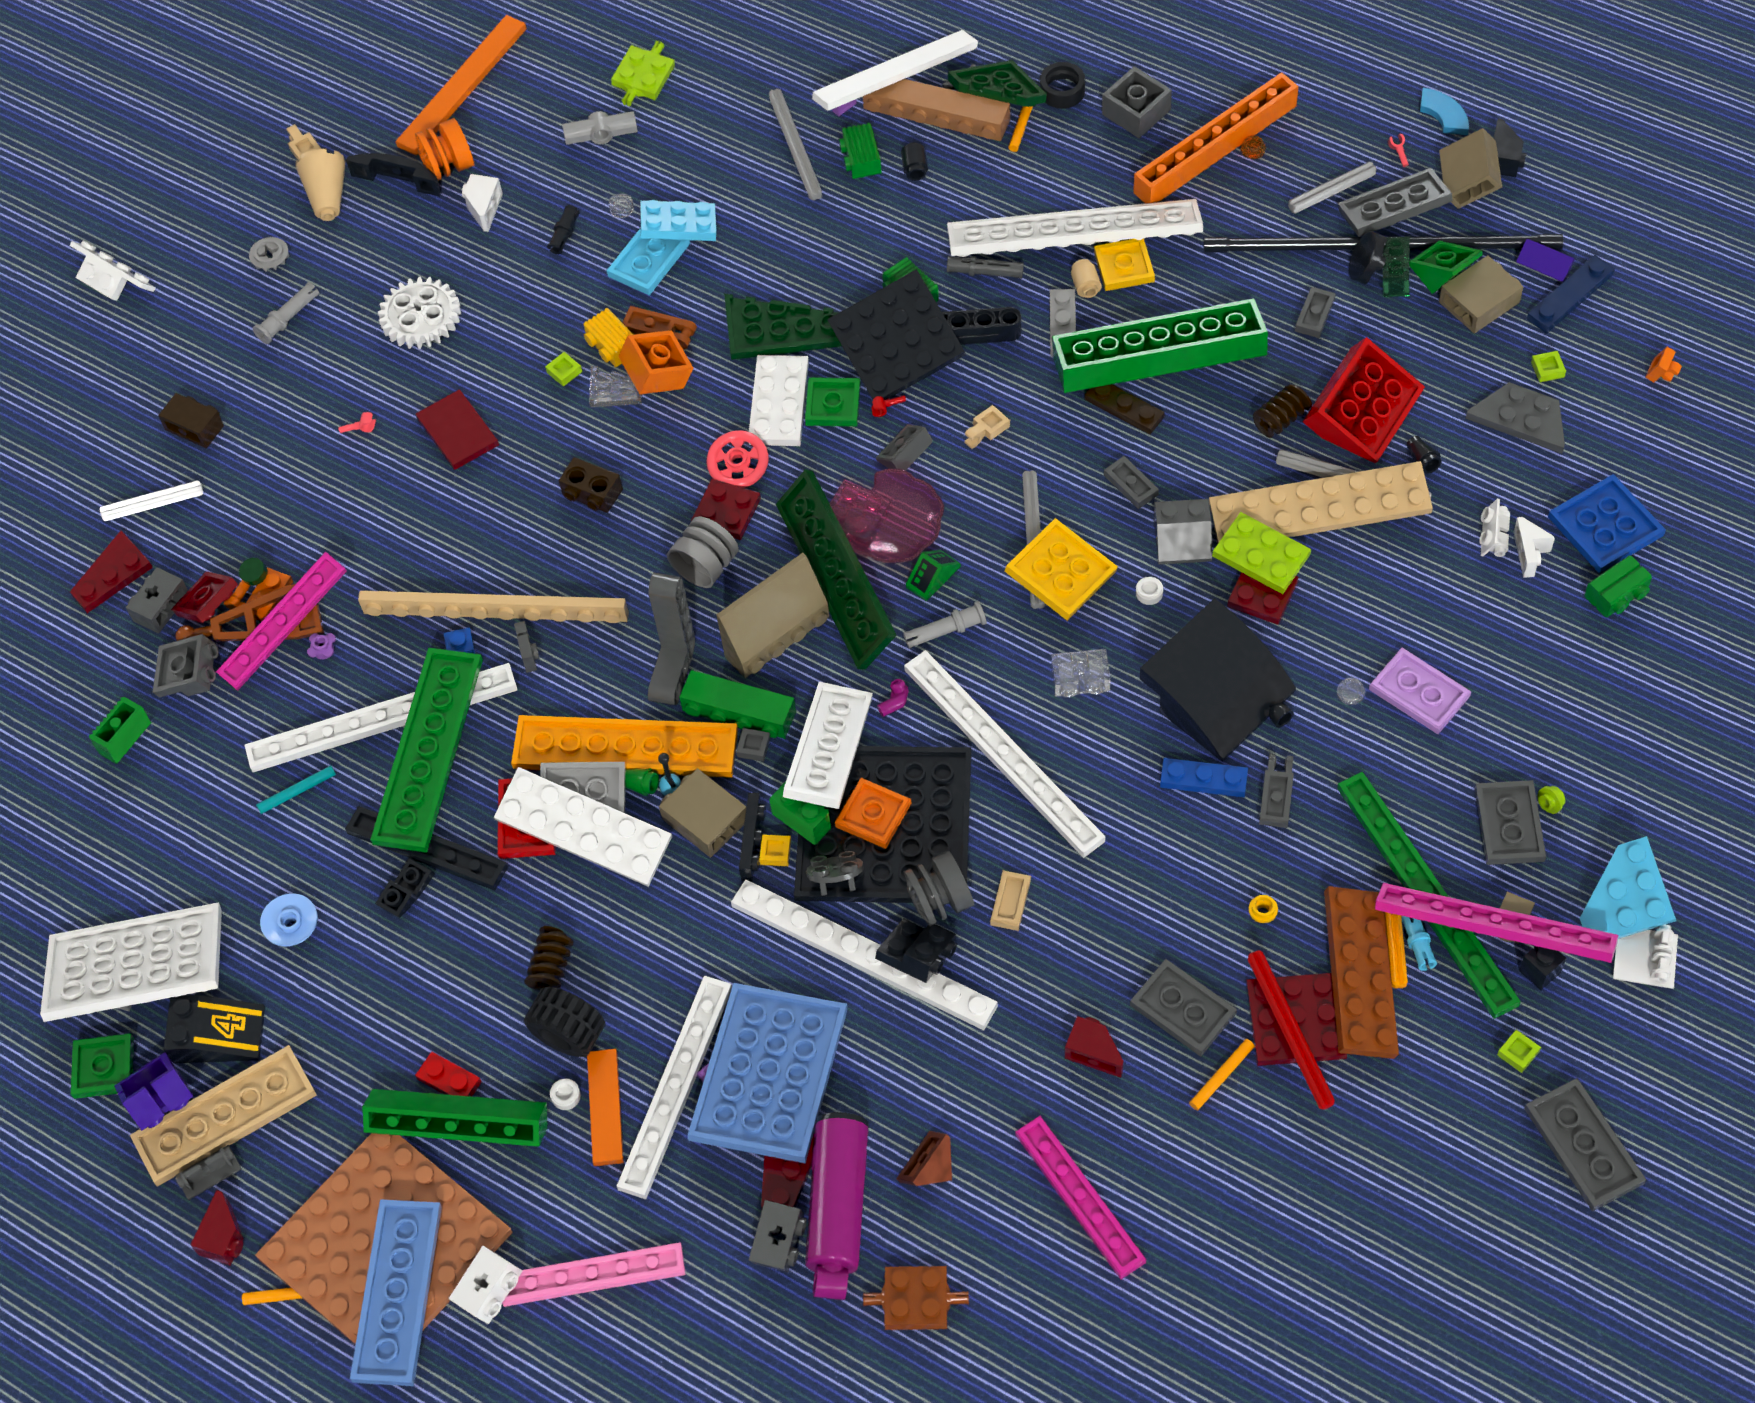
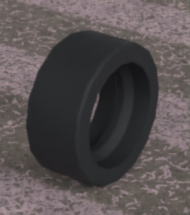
M1057 62L1046 67L1040 75V88L1047 94L1046 104L1054 108L1066 109L1081 102L1085 96V74L1083 70L1069 62ZM1059 79H1067L1073 81L1077 86L1068 91H1057L1048 85Z

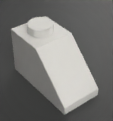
M470 174L467 184L463 185L462 197L465 198L468 210L483 231L489 232L503 195L499 178Z

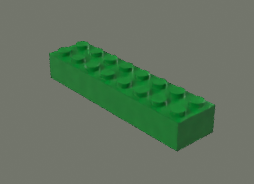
M1253 298L1052 336L1053 360L1064 393L1265 356L1267 355L1268 331Z

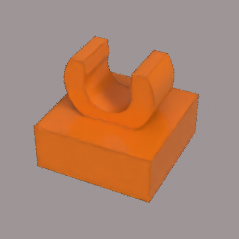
M1669 347L1663 349L1653 359L1645 378L1654 383L1660 377L1670 382L1674 374L1677 376L1682 366L1672 361L1676 351Z

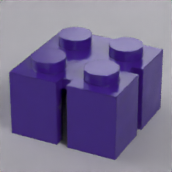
M165 1052L114 1086L122 1104L141 1131L147 1127H155L163 1120L164 1113L182 1109L188 1104L189 1099L193 1097L184 1078Z

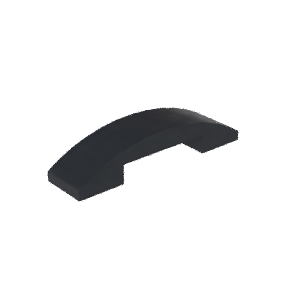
M382 153L357 154L348 156L346 159L350 174L353 177L374 181L376 175L379 174L413 182L417 192L438 197L441 195L437 177L426 167L410 159Z

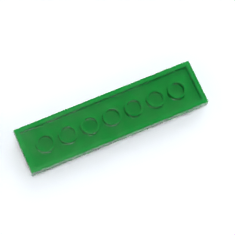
M428 648L370 839L373 845L427 853L483 659L481 654Z

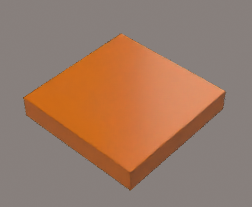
M860 778L835 821V827L886 849L912 804L911 799L864 778Z

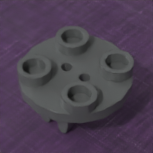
M845 851L840 853L838 857L816 856L811 858V865L807 868L806 875L810 881L820 883L822 896L827 895L826 883L845 880L849 882L850 891L856 890L854 877L863 871L864 865L861 859L856 858L855 852Z

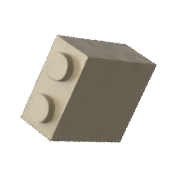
M1483 128L1439 150L1443 183L1452 193L1453 201L1451 203L1458 209L1502 188L1496 140Z
M1487 255L1444 284L1441 288L1439 303L1475 334L1519 304L1524 286L1521 285L1517 278L1512 277L1506 272L1500 263L1495 262Z
M698 768L692 774L686 775L682 779L680 786L672 794H667L659 805L662 820L710 858L745 823L746 806Z

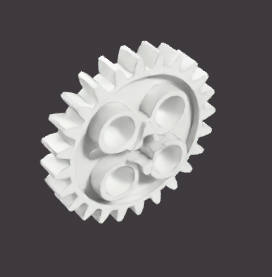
M418 277L417 283H413L411 279H408V285L406 286L400 282V289L391 288L392 296L384 295L385 302L380 303L381 310L378 311L379 322L385 336L389 335L391 342L397 340L399 346L406 342L408 349L413 344H417L418 349H421L423 343L431 347V341L433 340L441 343L440 336L448 338V330L455 331L454 323L460 322L458 316L461 314L460 303L455 291L450 290L448 284L442 286L441 280H437L433 284L431 277L426 282H423L421 277Z

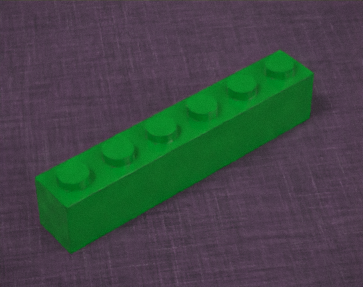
M372 1089L362 1106L364 1133L539 1147L547 1131V1102Z

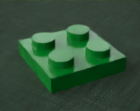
M809 378L805 414L806 426L857 427L861 387L860 378Z
M131 1034L73 1040L71 1096L74 1099L118 1094L114 1086L133 1074L134 1037Z

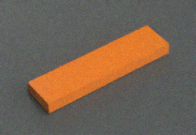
M617 1050L591 1051L587 1056L593 1165L603 1166L624 1163Z

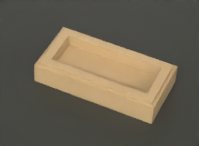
M1003 870L990 920L991 926L1019 931L1031 876Z

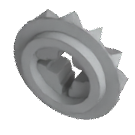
M267 237L257 241L251 247L249 258L251 264H254L256 269L263 268L266 272L269 268L276 270L278 265H285V259L289 258V249L282 239ZM267 250L273 255L272 258L267 257Z

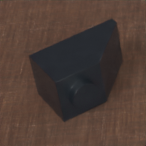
M1498 118L1494 139L1497 145L1500 174L1516 177L1518 167L1523 168L1527 153L1522 152L1524 142L1503 119Z

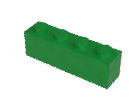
M694 670L690 671L679 697L682 711L691 716L697 717L700 715L711 718L716 723H737L738 728L742 730L746 728L769 732L771 738L780 737L785 739L796 714L795 699L793 697Z

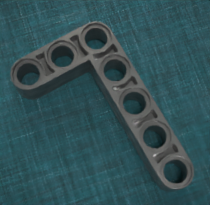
M654 572L650 578L648 593L661 649L649 684L648 700L676 706L679 702L694 653L695 635L682 577Z

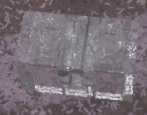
M1106 649L1051 654L1055 697H1073L1077 694L1085 693L1101 694L1105 691H1110L1111 677Z

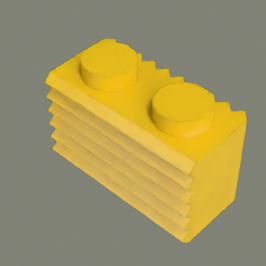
M606 308L601 313L593 316L592 319L585 321L584 328L586 333L584 338L589 346H596L599 349V354L606 363L610 361L614 367L622 364L618 356L627 336L633 335V333Z

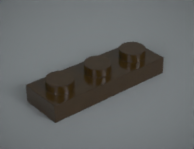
M1112 384L1090 388L1085 394L1087 402L1151 435L1165 416L1164 411Z

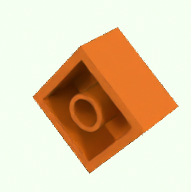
M672 330L628 335L618 356L639 394L684 389L693 370V366Z

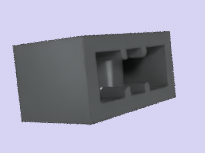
M156 567L153 573L145 579L143 586L136 595L130 598L126 609L133 622L159 634L174 614L171 609L188 592V589L183 579Z
M765 1200L749 1261L753 1264L788 1273L790 1266L794 1267L797 1262L799 1249L795 1248L798 1236L802 1237L806 1229L807 1218H803L804 1212L798 1208ZM782 1229L786 1239L785 1241L780 1240L777 1245V1241L773 1239L774 1234H780Z

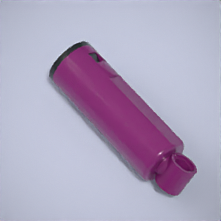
M843 1112L825 1113L818 1116L815 1120L805 1266L815 1272L813 1297L845 1300L848 1274L857 1271L859 1265L869 1122L864 1117L856 1114Z

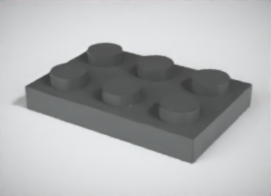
M1533 780L1476 783L1474 789L1486 865L1545 862L1546 852Z
M1167 959L1163 961L1130 1000L1132 1008L1200 1057L1237 1014L1235 1007Z

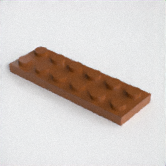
M1328 886L1324 891L1339 1053L1395 1059L1399 1055L1385 913L1375 910L1379 892Z

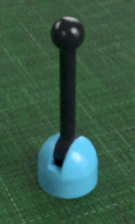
M661 753L658 756V761L663 765L665 775L660 779L659 787L662 795L666 796L669 793L672 794L680 786L681 780L677 775L670 773L668 766L669 755Z

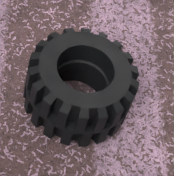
M545 987L540 990L523 1020L529 1031L540 1041L559 1052L576 1057H586L589 1055L605 1026L604 1018L589 1003L570 992L551 987Z

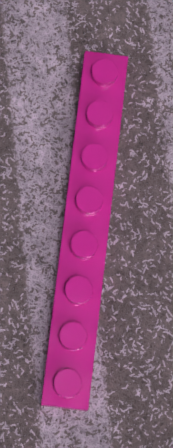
M1383 883L1375 905V910L1610 963H1612L1619 936L1617 934Z

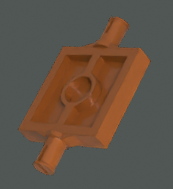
M947 1266L885 1267V1284L882 1288V1293L863 1292V1306L882 1305L885 1330L947 1329V1314L950 1304L969 1305V1291L950 1292L947 1283Z

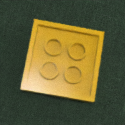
M1055 518L1006 565L1004 572L1068 621L1116 572L1118 566Z

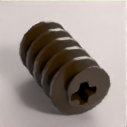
M1286 385L1282 391H1279L1253 413L1254 424L1263 435L1272 438L1274 433L1280 434L1283 428L1289 427L1290 422L1297 420V416H1302L1305 410H1309L1312 407V402L1309 396L1298 386Z
M542 926L539 930L540 935L536 940L537 945L533 950L534 956L530 960L531 966L527 970L528 976L524 980L529 988L539 991L545 987H561V981L556 978L564 977L565 973L560 968L566 967L568 964L567 960L562 957L570 956L571 952L566 947H572L574 941L567 937L562 930L552 926Z

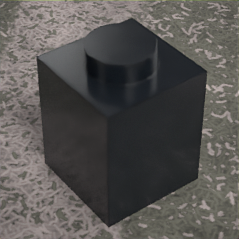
M1535 946L1524 955L1519 971L1541 991L1562 972L1566 957L1559 951Z

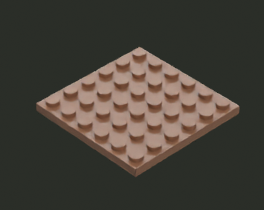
M371 1133L255 1254L258 1260L297 1292L309 1305L355 1345L380 1199L439 1202L442 1206L423 1330L451 1301L449 1300L450 1295L481 1247L485 1246L495 1252L513 1233L509 1226L400 1135Z

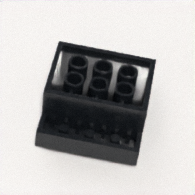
M1216 598L1206 605L1140 668V680L1160 695L1159 712L1222 762L1269 717V710L1272 705L1284 703L1296 691L1292 680L1269 649L1234 613Z

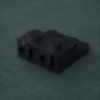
M903 918L877 949L875 959L927 983L933 974L938 975L940 973L944 960L946 958L950 959L954 955L957 948V943L954 942L956 934L936 924L923 928Z

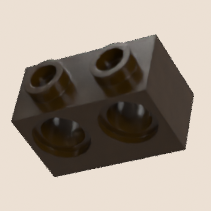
M573 457L558 480L562 495L572 502L578 501L587 505L592 510H601L606 513L610 511L623 490L619 474Z

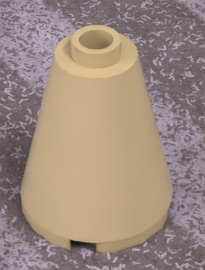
M326 149L305 152L300 155L301 160L299 162L296 160L297 172L315 216L323 221H331L340 213L345 172L344 156L335 150L334 154L327 153Z

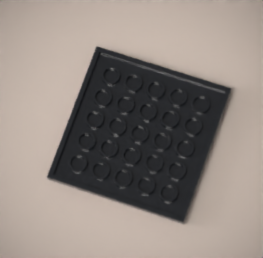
M858 746L839 809L824 806V809L829 811L831 829L816 845L798 833L794 887L795 901L913 903L907 891L904 871L912 869L916 878L919 879L921 877L917 865L921 863L930 874L934 872L931 858L946 851H950L967 883L971 747ZM860 778H864L911 799L912 804L886 849L835 827V821ZM845 851L855 852L856 858L861 859L864 865L863 871L854 877L856 890L850 891L848 880L826 883L827 895L822 896L820 883L810 881L806 875V870L811 865L810 859L816 856L838 857L840 853Z

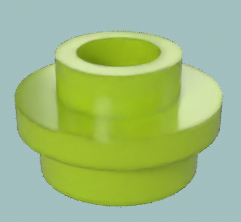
M1545 786L1538 791V802L1543 810L1556 814L1561 811L1565 804V796L1558 787Z

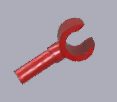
M905 395L887 400L880 396L875 397L871 407L873 416H884L887 413L886 407L905 402Z

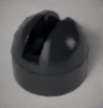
M1276 703L1269 710L1270 720L1278 728L1286 725L1294 715V712L1284 703Z

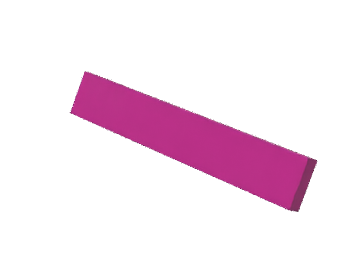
M325 552L216 672L238 691L347 570Z
M1042 1117L1035 1118L1015 1131L1016 1137L1118 1277L1123 1279L1144 1265L1146 1259Z

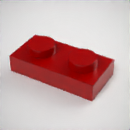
M434 1052L429 1054L415 1075L420 1082L446 1095L472 1097L482 1083L480 1077Z

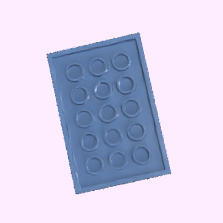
M733 983L688 1131V1141L806 1163L815 1130V1120L819 1116L845 1021L847 1004Z

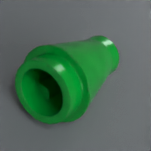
M650 768L626 769V788L644 796L656 792L659 783V776L656 772H653Z

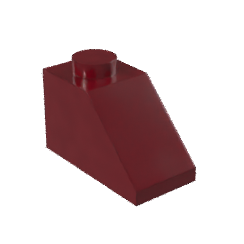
M1077 1016L1065 1046V1059L1121 1078L1124 1061L1106 1026L1102 1025L1095 1018Z
M216 1190L190 1246L199 1256L231 1266L234 1258H237L242 1251L244 1238L229 1200L223 1192Z

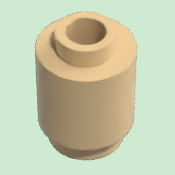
M1087 259L1078 260L1072 265L1071 276L1078 295L1086 298L1094 297L1102 288L1095 265Z

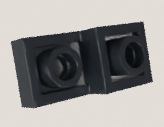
M409 858L396 880H389L375 904L400 918L419 898L435 873Z

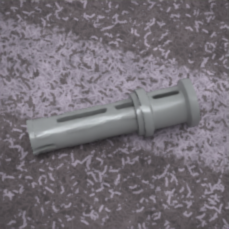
M308 282L279 310L270 311L267 314V319L260 325L256 324L253 327V332L257 338L263 343L269 344L276 333L287 328V322L319 295L318 289L311 291L315 286Z
M977 601L974 602V606L960 611L955 609L951 612V616L907 632L905 631L903 635L906 640L916 636V638L906 641L910 649L951 632L963 633L968 627L980 623L985 625L987 622L981 604Z

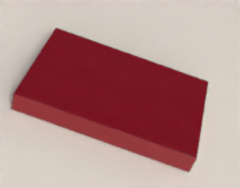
M460 389L415 414L417 420L454 470L499 446L497 438Z

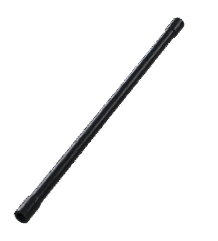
M1563 234L1386 237L1387 241L1384 250L1428 249L1438 241L1474 249L1523 248L1527 238L1551 249H1562ZM1204 237V253L1228 251L1354 250L1361 237Z

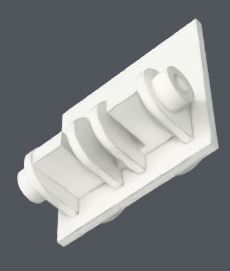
M1665 924L1659 926V929L1656 931L1646 930L1618 939L1613 979L1673 989L1678 935L1674 934L1671 926Z

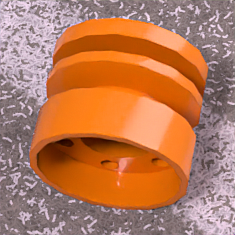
M455 118L439 124L440 136L438 137L431 128L426 129L428 141L422 131L415 133L417 150L424 167L437 177V180L442 179L439 168H441L446 177L451 175L450 163L454 165L458 172L474 166L469 145Z

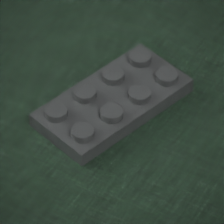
M1431 168L1339 202L1338 208L1358 237H1361L1369 231L1374 232L1431 209L1439 208L1444 204L1452 202L1453 199L1450 190Z
M1578 1078L1525 1105L1524 1110L1592 1211L1645 1184L1646 1178Z

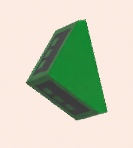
M941 549L922 552L905 584L906 588L924 601H927L961 567V563Z

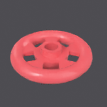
M742 430L725 433L713 442L708 451L707 468L709 474L714 480L742 488L749 487L764 475L769 460L768 450L764 442L753 433ZM744 442L750 443L753 446L750 452L741 448ZM731 443L734 446V448H731L725 454L722 448L725 445ZM737 458L743 459L742 462L738 464H735L734 460ZM752 458L758 460L755 469L748 468ZM724 460L727 469L720 471L717 463ZM743 472V478L734 479L732 478V473Z

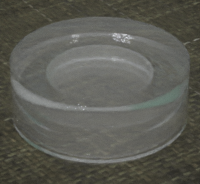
M625 193L612 196L608 202L610 213L617 218L627 217L634 210L631 196Z

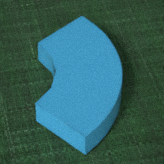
M1423 88L1420 112L1430 114L1436 118L1442 125L1443 133L1468 135V118L1460 104L1440 91Z

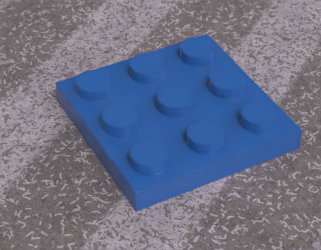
M1614 474L1550 510L1548 518L1599 574L1619 563L1627 556H1631L1663 537L1666 531Z

